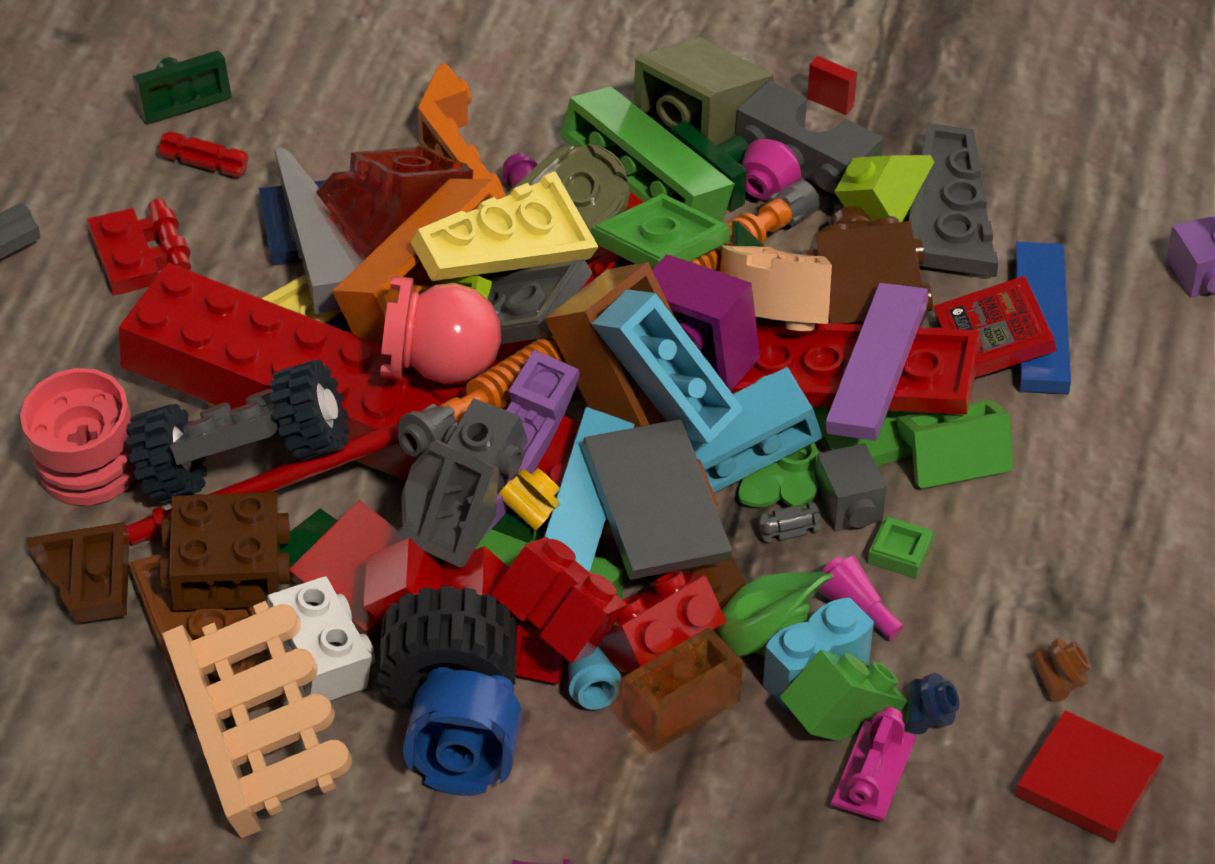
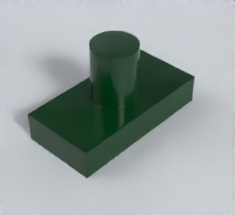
M219 50L180 62L172 57L164 58L157 64L156 69L132 76L140 117L146 124L232 98L225 57Z
M687 121L672 127V135L734 183L727 210L733 212L745 205L747 170L740 165L742 164L744 152L748 147L745 139L740 135H734L724 142L715 145Z

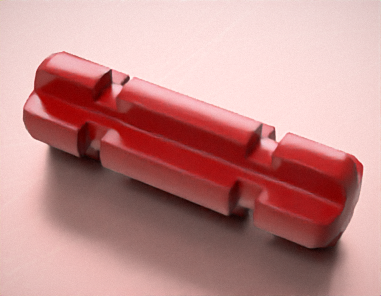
M172 131L163 133L160 138L158 152L162 157L172 160L178 158L183 163L212 171L218 169L223 174L234 177L244 175L247 170L249 156L245 151L234 148L228 150L223 145L194 137L188 139L185 135Z

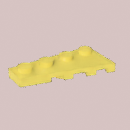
M555 171L543 176L541 181L530 186L526 183L514 188L510 195L497 200L493 197L483 201L473 211L468 213L460 211L417 230L410 241L431 281L543 266L579 259L586 260L590 259L598 249L596 241Z

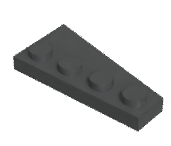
M928 123L922 155H931L935 162L912 203L909 217L913 236H920L923 243L924 265L921 266L997 277L999 263L997 252H994L992 243L993 231L991 221H988L987 198L980 178L981 166L974 129Z

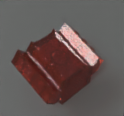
M423 146L351 152L350 171L333 172L316 193L330 210V216L333 220L341 225L342 232L348 239H352V245L367 258L449 179H473V169L469 168L466 163L451 160L442 156L441 152L427 149Z

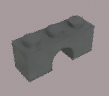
M769 80L737 109L736 135L743 137L748 145L759 139L776 140L785 144L794 152L799 161L801 178L835 196L837 195L834 191L853 158L882 156L884 138L847 119H844L837 127L829 131L815 132L805 129L807 99Z

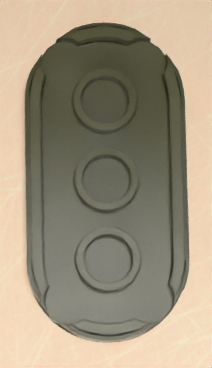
M574 144L561 147L552 152L505 195H510L514 188L523 184L534 185L540 182L543 176L555 171L592 235V227L626 210L630 189L625 168L612 152L597 145L587 144V147L580 146L575 148ZM501 272L486 273V274H479V275H472V276H483V275H489V274H495V273H501Z

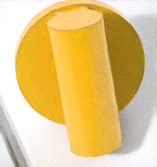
M522 468L517 473V476L510 480L498 493L502 496L503 502L535 531L549 518L552 511L560 505V502L555 497L560 488L539 468H536L532 474Z

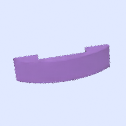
M533 350L508 391L511 403L506 411L519 415L528 442L524 447V457L518 472L523 468L530 474L535 471L552 441L580 376L578 368ZM517 473L513 477L508 476L501 490L510 480L517 476ZM497 492L496 517L484 536L510 508L503 502L502 496L498 494L499 492Z

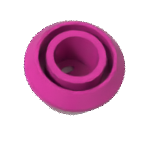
M759 139L750 143L746 148L741 166L747 170L746 191L751 196L761 200H768L770 196L790 183L801 180L799 161L794 152L785 144L776 140Z

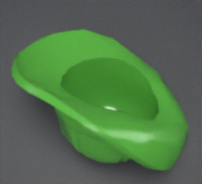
M825 572L763 575L743 586L722 608L727 622L717 628V641L721 651L730 658L746 656L751 653L765 656L766 645L777 632L793 624L809 622L810 600L818 589L832 579L834 575Z

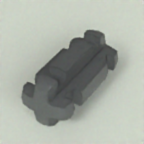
M809 502L806 503V509H802L801 505L774 510L772 511L773 516L768 517L766 512L758 516V530L762 540L766 543L773 542L772 537L777 536L779 541L806 535V529L810 528L812 533L818 532L821 529L822 520L817 505Z

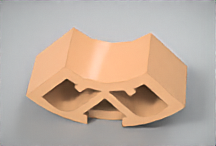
M721 246L720 272L752 283L756 320L760 317L785 321L786 329L794 331L815 330V323L828 324L832 264L826 257L786 253L771 247Z

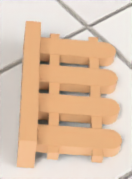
M263 601L253 606L256 612L255 615L218 630L215 623H211L202 627L205 636L194 641L183 625L162 633L226 818L241 839L262 830L256 815L257 811L266 808L270 816L284 811L281 801L318 785L323 793L336 788L333 779L344 775L352 764L351 753L343 742L339 740H329L321 744L316 733L331 725L335 717V711L328 698L322 694H312L304 698L299 687L310 683L316 677L318 666L312 654L305 649H294L286 653L283 642L295 637L301 628V620L292 606L287 604H279L270 608L268 603ZM269 648L273 659L234 674L231 664ZM217 670L221 681L210 685L207 674ZM284 693L286 694L289 702L288 705L251 720L247 709ZM233 716L237 726L226 730L223 719ZM300 739L303 740L306 748L305 751L267 766L265 754ZM250 761L253 773L243 777L239 765Z

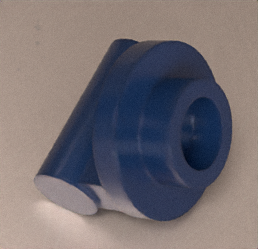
M932 673L924 676L923 679H914L910 682L906 726L910 733L923 734L930 727L936 725L945 727L954 722L956 711H958L960 705L959 696L954 685L948 680L945 681L938 673Z

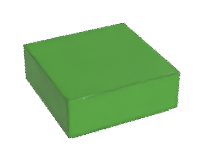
M885 516L869 550L867 564L917 579L933 544L934 531Z

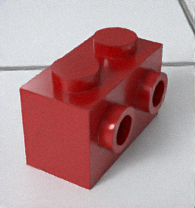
M675 570L657 578L653 582V587L640 595L623 599L628 604L600 644L606 657L618 671L645 673L727 621L706 575L683 574L682 570Z

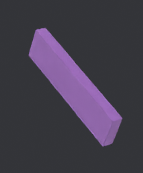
M879 283L827 416V434L877 441L929 301L927 288Z

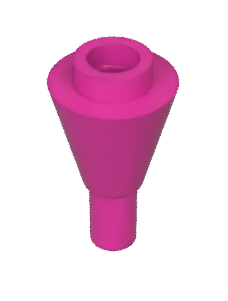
M853 555L846 559L838 556L824 567L821 572L831 573L834 577L819 588L818 593L831 601L851 598L874 621V626L887 639L893 640L900 634L904 625L882 604V599L856 556Z

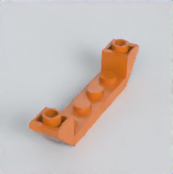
M447 63L438 65L418 106L419 142L448 180L492 179L500 198H503L506 194L503 191L498 176L493 172H488L481 163L475 146L472 144L468 145L459 133L458 128L468 124V104L472 101L469 86L463 78H458Z

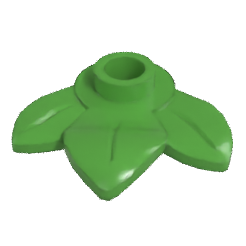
M813 442L743 478L739 488V501L751 507L762 508L773 505L780 499L789 507L796 505L803 507L806 503L813 500L818 490L815 472L817 454L820 453L815 443Z

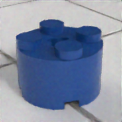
M446 667L433 669L428 674L427 680L418 688L415 694L405 735L403 756L410 770L413 771L415 766L426 775L425 784L435 790L452 795H478L486 792L487 785L499 779L500 784L503 783L512 770L522 720L521 706L514 695V685L512 682L500 675L488 676L479 672L452 670Z

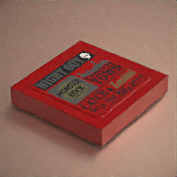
M1026 276L933 306L935 318L940 328L980 330L981 346L974 378L1057 351L1055 339Z

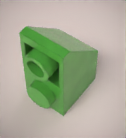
M819 650L780 696L781 700L811 735L835 741H841L859 732L864 720L872 722L874 715L882 712L884 708L892 707L900 711L908 703L907 699L895 687L898 683L897 677L880 662L873 661L872 664L860 661L849 653L841 656L824 650Z

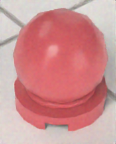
M392 276L390 289L400 290L398 301L392 300V302H387L381 354L392 355L391 365H381V378L401 380L404 368L409 369L412 366L426 380L442 385H456L469 382L490 367L496 360L502 341L500 319L490 301L477 290L457 283L435 285L419 294L417 290L413 291V278Z

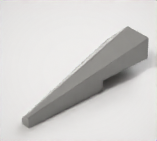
M276 147L277 169L299 259H302L314 313L341 310L332 290L371 253L291 152L282 147Z

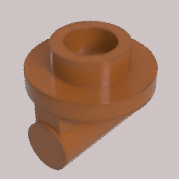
M1058 638L1051 642L1049 647L1040 648L1032 654L1033 662L1051 701H1062L1070 695L1072 690L1077 687L1081 688L1088 683L1086 671L1091 669V664L1082 648L1075 641L1067 644L1063 639Z

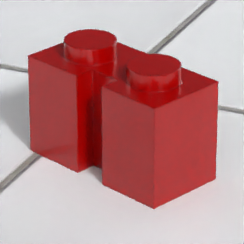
M544 537L523 547L491 595L501 604H504L522 622L527 620L532 622L542 631L539 636L569 662L574 663L594 653L628 604L616 595L617 590L609 580L599 574L590 573L575 561V553L566 544L556 539Z

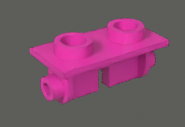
M886 707L882 712L874 715L872 722L864 720L832 799L831 806L884 822L916 741V735L904 732L905 724L902 721L903 716L899 710Z

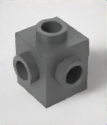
M473 398L459 423L455 422L449 428L444 443L499 467L497 492H500L508 476L513 477L518 472L523 461L524 447L528 439L519 415Z

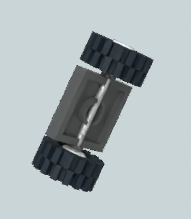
M312 360L275 372L273 374L274 379L270 383L272 389L249 396L245 399L246 405L231 409L228 402L221 403L200 412L201 418L195 421H188L189 414L185 409L181 410L178 404H169L136 414L131 417V423L127 425V432L130 434V437L126 438L127 446L132 449V453L128 454L130 463L135 462L137 468L133 473L137 480L142 479L141 488L145 494L150 492V499L152 501L165 503L171 501L172 496L191 495L202 491L201 488L205 487L206 484L203 477L207 476V468L202 462L207 461L206 456L271 437L276 431H279L280 436H286V447L288 450L293 449V456L297 459L301 458V461L342 450L349 440L346 434H349V425L345 422V419L349 417L347 410L343 409L342 402L345 401L342 392L338 393L336 389L338 386L336 378H330L331 370L327 365L323 366L321 360Z

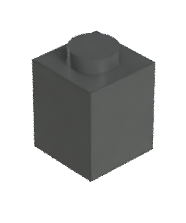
M866 443L818 453L815 472L818 483L817 495L834 532L854 527L861 528L883 521L887 487Z

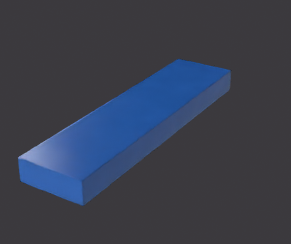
M1016 241L1014 253L1015 279L1026 276L1055 339L1057 349L1056 352L1019 363V390L1021 392L1069 394L1071 372L1064 244Z

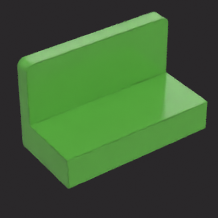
M992 399L970 403L967 415L921 412L897 417L899 436L912 447L915 483L922 489L1006 473L1013 470L1010 414Z

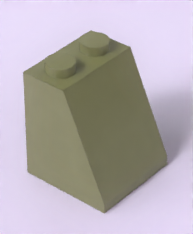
M698 37L649 51L635 58L634 105L670 133L672 127L687 121L715 145H718L736 135L737 109L769 80L774 82V75Z

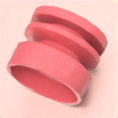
M73 368L57 372L36 384L24 399L20 419L40 483L53 498L69 505L90 506L110 501L126 491L136 479L133 473L137 469L135 462L130 463L128 454L132 453V449L126 444V438L130 437V434L127 432V425L131 423L132 415L125 390L113 376L97 369Z

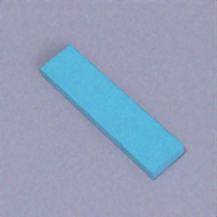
M586 407L559 487L560 490L556 496L560 505L552 511L544 537L556 539L566 544L575 553V561L590 572L606 520V513L581 445L584 437L634 428L635 424Z

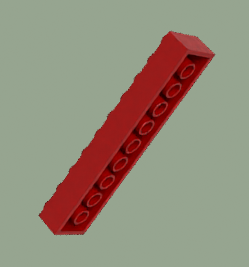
M169 262L119 326L121 368L214 405L228 402L231 409L246 405L245 399L253 394L272 389L270 383L274 379L273 374L275 372L312 360H321L323 366L327 365L331 370L330 378H336L338 393L342 392L345 401L342 402L343 409L347 410L349 417L345 419V422L349 425V434H346L349 440L395 423L408 412H420L433 403L439 406L451 398L457 397L461 399L466 396L467 383L456 385L435 383L424 379L412 366L409 369L404 368L401 380L381 378V365H391L392 355L381 354L382 345ZM563 416L552 441L536 467L553 480L558 487H560L580 422ZM400 443L355 461L407 481L411 465L417 459L408 455ZM549 518L541 525L540 530L546 531Z

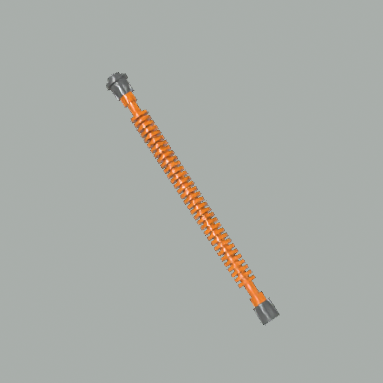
M796 180L770 196L767 204L759 209L757 216L746 212L725 223L730 226V242L724 245L732 246V222L739 221L764 244L767 231H778L787 224L792 227L814 214L819 207V198L816 190L804 180ZM721 246L690 262L720 272ZM552 333L549 337L535 340L522 350L514 353V355L509 356L496 366L470 380L466 386V396L461 399L454 397L438 407L433 403L420 412L412 411L403 415L398 424V439L403 450L408 455L418 459L427 450L428 445L432 441L439 440L444 443L449 428L455 422L459 423L473 398L501 409L509 405L511 398L508 391L533 350L566 363Z

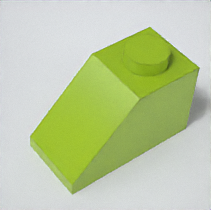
M931 155L855 157L848 165L834 192L844 207H860L871 217L872 221L895 216L899 222H902L935 161Z

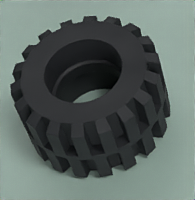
M442 586L441 589H432L431 587L419 589L418 594L408 593L400 597V603H392L387 609V616H383L379 661V683L382 684V691L386 697H392L395 705L400 708H409L411 713L418 688L427 680L428 674L433 669L439 667H446L452 670L474 671L488 676L500 675L509 679L514 685L516 679L517 624L515 618L510 617V610L504 604H496V598L488 594H477V590L466 587L463 590L453 589L454 586Z

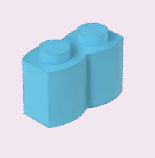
M842 598L820 607L811 616L809 622L793 624L780 630L766 645L764 689L786 711H791L781 700L780 696L819 650L841 656L849 653L860 661L869 663L874 621L851 598Z

